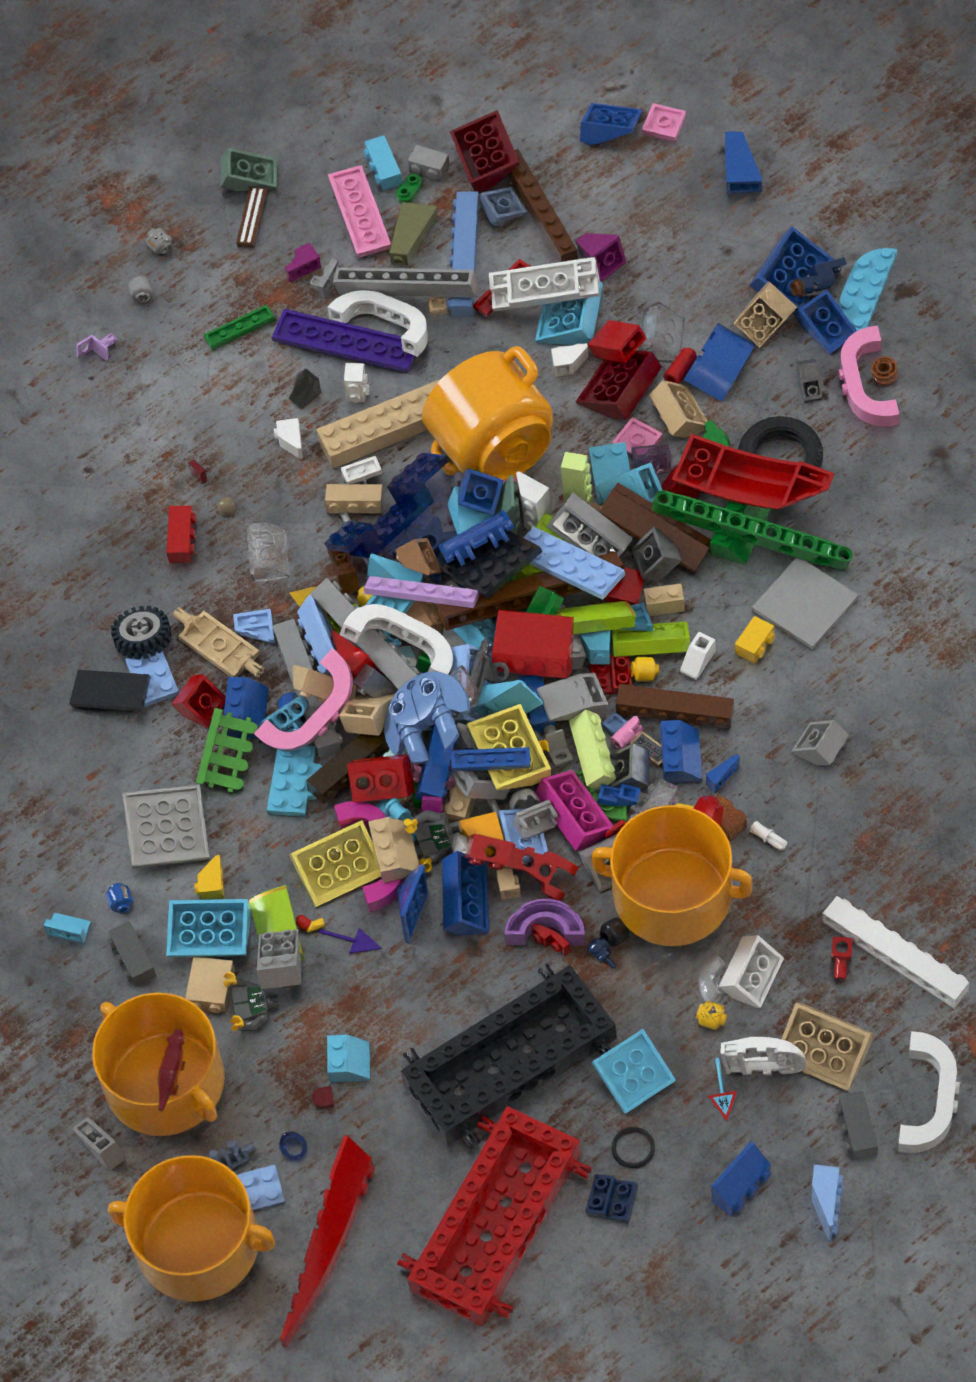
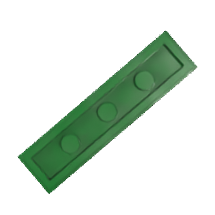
M265 305L203 334V337L210 349L214 350L276 321L275 316L268 305Z

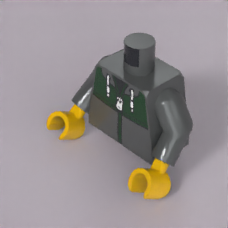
M425 810L415 815L413 820L409 818L404 820L405 830L409 834L415 832L424 857L427 856V859L423 858L418 861L419 865L426 864L425 873L432 869L431 862L434 863L453 845V834L462 832L460 821L449 823L445 813Z
M227 972L223 976L229 979L223 982L225 987L233 984L231 990L235 1015L229 1021V1023H234L231 1027L233 1031L238 1029L256 1030L265 1021L269 1020L268 1008L279 1007L278 995L266 997L265 990L261 989L259 985L236 978L233 972Z

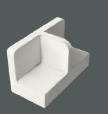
M376 456L341 467V473L346 484H355L360 481L363 484H367L366 479L382 474V469Z

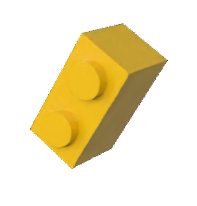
M754 616L736 641L735 654L755 664L758 658L761 659L767 645L772 644L775 639L774 625Z

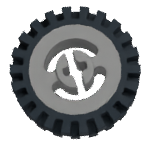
M139 606L137 611L133 607L131 608V613L126 610L124 611L125 616L120 614L118 620L115 619L114 625L111 626V635L115 648L119 653L121 652L122 656L125 657L127 655L130 659L135 656V659H140V655H143L145 659L148 658L147 654L150 653L151 656H155V650L160 653L162 647L166 648L168 646L167 642L170 643L172 632L164 611H159L157 607H154L152 610L151 606H147L146 610H144L143 606Z

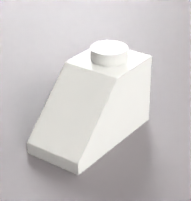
M298 418L276 421L277 428H274V437L279 440L280 447L297 458L303 459Z

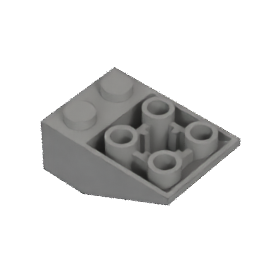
M595 673L577 674L537 688L540 698L544 701L543 706L550 721L571 720L584 710L591 711L600 716L608 706Z
M298 929L259 934L257 973L261 989L301 984Z

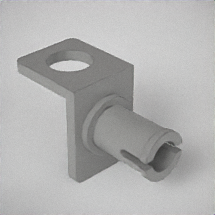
M554 725L546 726L544 728L545 740L548 741V753L555 767L572 762L573 758L567 748L563 729L556 731ZM561 754L567 756L563 760L556 759V757Z

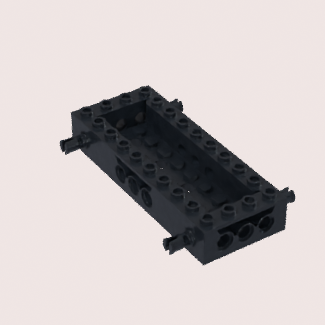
M545 964L547 972L540 967L538 973L545 981L420 1058L414 1048H410L412 1057L406 1051L404 1052L403 1057L410 1065L401 1070L403 1084L447 1145L462 1137L468 1147L472 1149L473 1144L471 1140L476 1145L480 1143V1139L472 1130L477 1127L478 1122H482V1116L488 1119L505 1110L507 1106L509 1107L596 1051L603 1055L611 1049L608 1044L617 1039L616 1024L571 965L556 974L548 964ZM563 1024L566 1026V1029L559 1032L555 1030V1027ZM525 1045H529L533 1048L528 1053H525L521 1050L522 1047ZM495 1066L499 1070L495 1074H490L488 1069ZM456 1088H463L465 1090L462 1095L454 1094Z

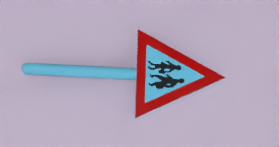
M716 1058L721 1094L710 1095L708 1098L728 1122L738 1090L725 1093L720 1060Z

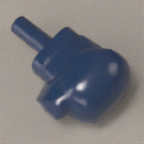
M595 938L590 942L587 948L588 952L601 963L606 961L614 969L617 965L609 958L612 954L609 951V942L605 938Z

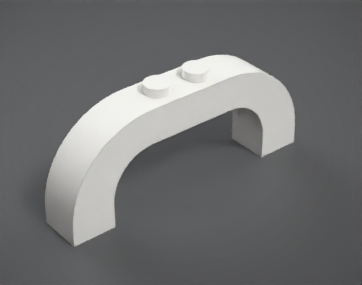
M369 290L353 291L338 297L328 306L330 320L348 323L350 319L357 315L373 314L407 328V332L401 337L402 350L418 357L427 345V324L421 311L382 293Z
M378 604L365 605L351 612L343 624L339 635L354 643H357L362 633L366 630L381 629L422 649L431 661L428 672L449 674L451 670L453 654L446 639L430 626L394 608Z
M911 1031L909 1059L924 1060L931 1063L939 1073V1087L936 1112L932 1120L922 1126L901 1125L898 1152L903 1153L927 1151L937 1146L945 1138L951 1126L952 1113H957L958 1101L954 1100V1095L959 1094L960 1082H956L957 1066L951 1050L941 1040L932 1035Z

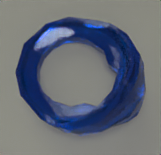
M296 1132L283 1133L279 1142V1148L285 1157L290 1160H299L307 1152L308 1146L302 1135ZM292 1137L298 1139L303 1145V1150L298 1155H291L286 1149V1141Z

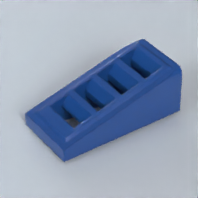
M736 754L706 773V784L713 793H716L740 766V756Z

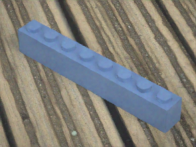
M457 192V198L453 199V209L456 210V213L452 214V223L455 224V227H452L451 230L454 241H451L453 256H450V266H453L452 269L474 270L476 272L479 196L478 192ZM451 297V299H448L447 309L451 310V316L473 317L474 297Z

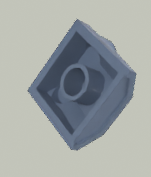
M512 187L484 192L480 195L481 209L494 226H504L507 220L526 215L528 212Z

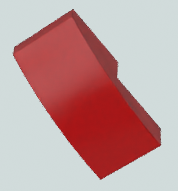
M532 925V938L537 944L541 943L545 948L551 944L552 948L557 953L560 952L564 957L571 952L570 943L560 934L542 925Z

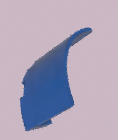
M717 323L701 350L704 354L702 356L698 355L684 380L719 401H723L755 344Z

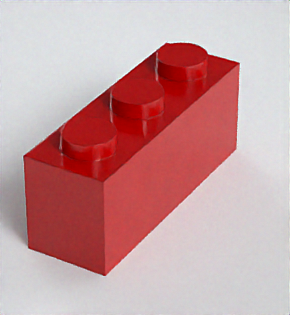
M191 505L169 506L166 550L169 563L191 562V556L195 554V546L192 544V539L196 538L195 528H193V524H196V513H193Z

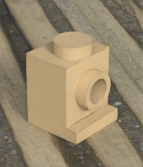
M506 867L496 870L501 900L521 897L517 874L513 875L512 869Z

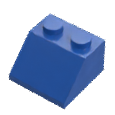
M468 468L463 473L459 487L458 505L493 516L504 480Z

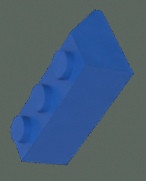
M228 677L224 715L226 716L227 712L232 713L231 717L246 720V717L251 718L250 722H254L258 727L266 718L269 688L248 677ZM228 729L227 736L241 738L243 732ZM247 734L246 737L249 739H259L255 734Z
M681 720L661 721L660 742L663 783L702 782L699 729Z
M752 1141L711 1185L712 1203L731 1217L735 1212L739 1213L742 1210L747 1198H752L756 1194L758 1186L762 1182L765 1183L771 1176V1164Z

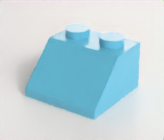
M350 1035L327 1036V1073L330 1083L370 1081V1043L368 1041Z

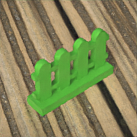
M214 709L196 785L204 786V782L209 783L208 787L210 788L218 785L228 788L230 793H233V789H242V779L236 778L238 771L243 772L248 768L247 761L241 759L242 753H249L253 749L252 743L247 741L246 737L247 734H254L258 728L254 722H250L251 718L246 717V720L231 717L232 713L229 712L225 716L222 715L221 709ZM218 727H223L222 734L217 733ZM228 729L243 732L241 739L227 736ZM214 745L219 746L217 753L212 752ZM223 747L238 751L237 757L223 755ZM209 764L214 765L212 771H208ZM218 767L233 769L232 776L217 773Z

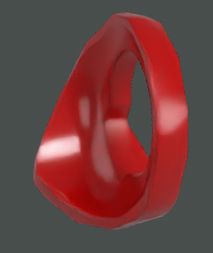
M621 820L613 825L605 833V838L607 839L618 834L627 822Z

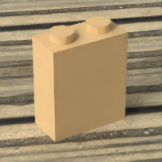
M193 957L185 999L194 1003L201 1010H208L212 1013L227 1012L232 984L229 987H225L223 982L229 979L223 976L227 972H235L233 961Z

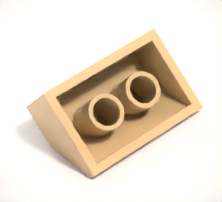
M663 380L650 393L653 405L658 409L661 419L667 425L668 432L672 436L687 438L691 434H697L705 430L704 424L707 422V419L688 386Z
M293 666L294 689L300 691L299 695L308 698L314 695L317 696V701L324 703L333 691V677L301 666ZM354 684L349 701L355 698L357 686Z
M390 817L368 821L382 882L386 883L406 878L419 866L412 834L405 830L404 821Z

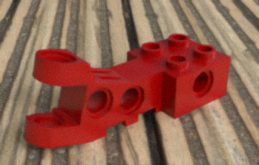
M480 834L470 835L465 859H469L470 864L480 866L486 863L489 864L488 868L495 870L506 867L525 872L542 883V894L553 900L562 901L565 896L564 892L549 884L556 869H563L572 874L573 877H575L579 870L578 866L552 852L546 851L544 854L534 852L535 848L527 847L522 850L515 848L516 844L513 842ZM486 848H489L492 851L491 857L486 856ZM524 856H528L532 861L529 867H525L522 863ZM541 866H546L549 870L546 877L540 874Z

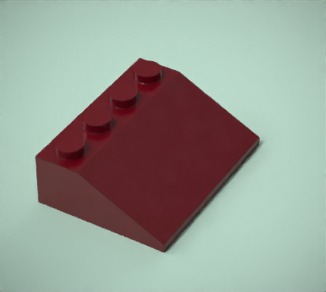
M498 110L450 131L474 192H478V194L493 188L520 164Z
M636 350L626 363L604 359L576 400V403L609 418L627 420L662 366L652 351Z

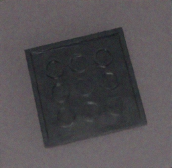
M504 529L509 541L505 542L501 539L498 541L499 546L495 548L488 538L487 543L475 549L471 547L475 559L471 560V558L467 557L464 559L465 564L461 566L455 556V560L446 563L440 570L442 575L468 589L477 590L480 596L489 599L541 554L542 550L540 546Z

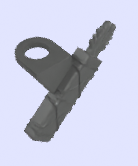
M487 639L481 642V651L475 655L474 665L466 692L473 698L480 697L484 679L495 683L504 681L509 677V668L505 663L496 662L489 664L490 657L487 654H489L490 642ZM498 666H501L505 671L503 677L497 673Z

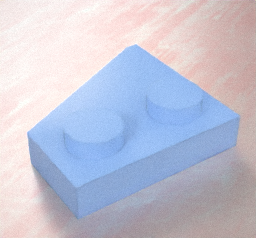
M271 609L233 614L237 635L272 644L275 643Z

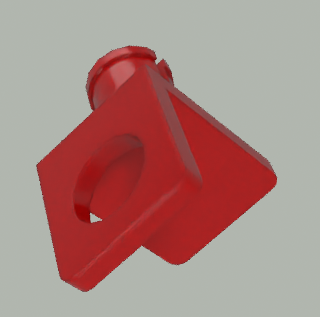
M832 938L831 960L835 961L834 979H846L847 962L851 961L852 938ZM839 942H845L848 945V950L840 953L837 951L836 945Z

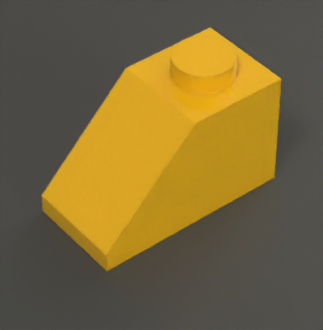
M216 855L197 875L198 882L194 883L195 894H199L200 900L224 899L222 862L220 855Z

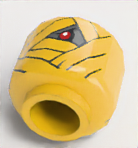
M706 1001L704 1004H700L696 1019H698L701 1026L717 1030L720 1025H725L727 1014L724 1013L725 1008L723 1005Z

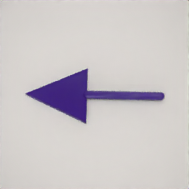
M360 928L355 938L319 929V933L353 942L349 954L382 949Z

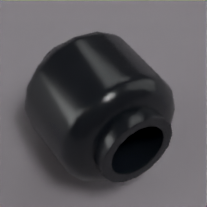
M615 917L602 924L599 935L601 939L605 938L610 946L614 947L628 939L629 929L621 918Z

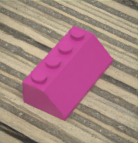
M573 770L542 778L535 793L541 800V803L550 800L551 805L558 814V817L555 818L557 826L575 851L593 846L613 826Z

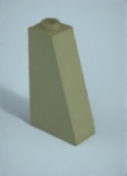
M402 202L389 252L391 264L407 266L410 264L438 219L437 206Z

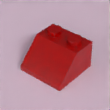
M204 674L193 675L171 705L185 718L205 728H209L214 709L222 710L225 705L226 696Z

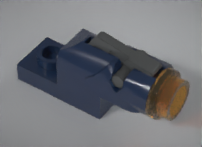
M845 257L812 266L806 271L808 275L795 279L791 283L790 289L792 294L798 297L818 296L826 289H829L836 282L834 274L842 271L841 268L847 264Z

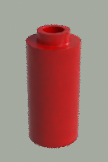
M682 348L664 373V380L680 384L697 359L695 350L692 348Z

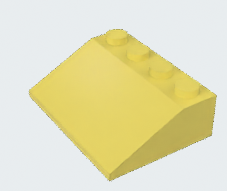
M521 704L467 723L468 730L477 749L529 747L530 768L487 770L496 790L532 786L540 783L542 778L551 776L550 765Z
M362 820L289 854L315 907L381 877L374 845Z

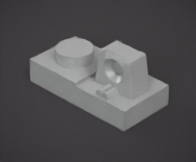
M331 259L329 264L325 265L322 277L313 276L310 287L318 291L319 297L325 298L330 290L336 269L339 267L338 260Z

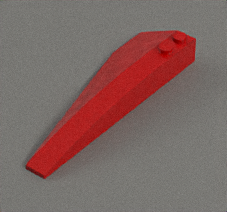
M347 1135L343 1136L329 1175V1180H331L330 1189H325L323 1195L324 1209H320L317 1215L316 1225L318 1229H313L303 1261L306 1263L305 1272H300L298 1278L299 1292L294 1293L291 1309H293V1312H288L280 1337L282 1347L289 1345L325 1286L348 1237L362 1196H366L369 1185L367 1182L369 1178L373 1177L375 1172L372 1158Z

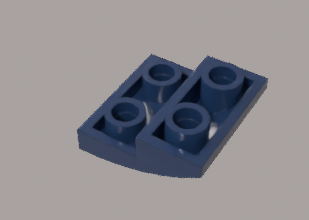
M595 1174L585 1212L599 1218L629 1223L638 1184L631 1181L617 1180L615 1176Z

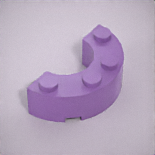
M538 899L522 905L521 909L510 916L505 928L506 945H526L527 939L532 933L533 924L557 930L570 945H586L584 925L580 916L569 905L558 900Z

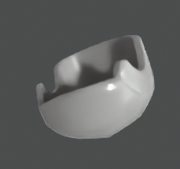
M525 788L516 791L511 796L509 807L510 809L529 808L541 803V800L532 789Z

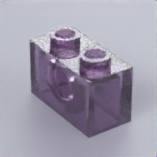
M668 443L631 447L632 469L652 461L651 463L656 474L671 472V452Z

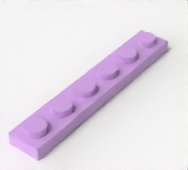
M369 576L364 587L365 594L474 608L479 598V592L473 589Z

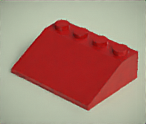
M499 610L492 650V663H505L509 668V673L567 678L572 673L574 617ZM498 666L497 672H505L501 666Z

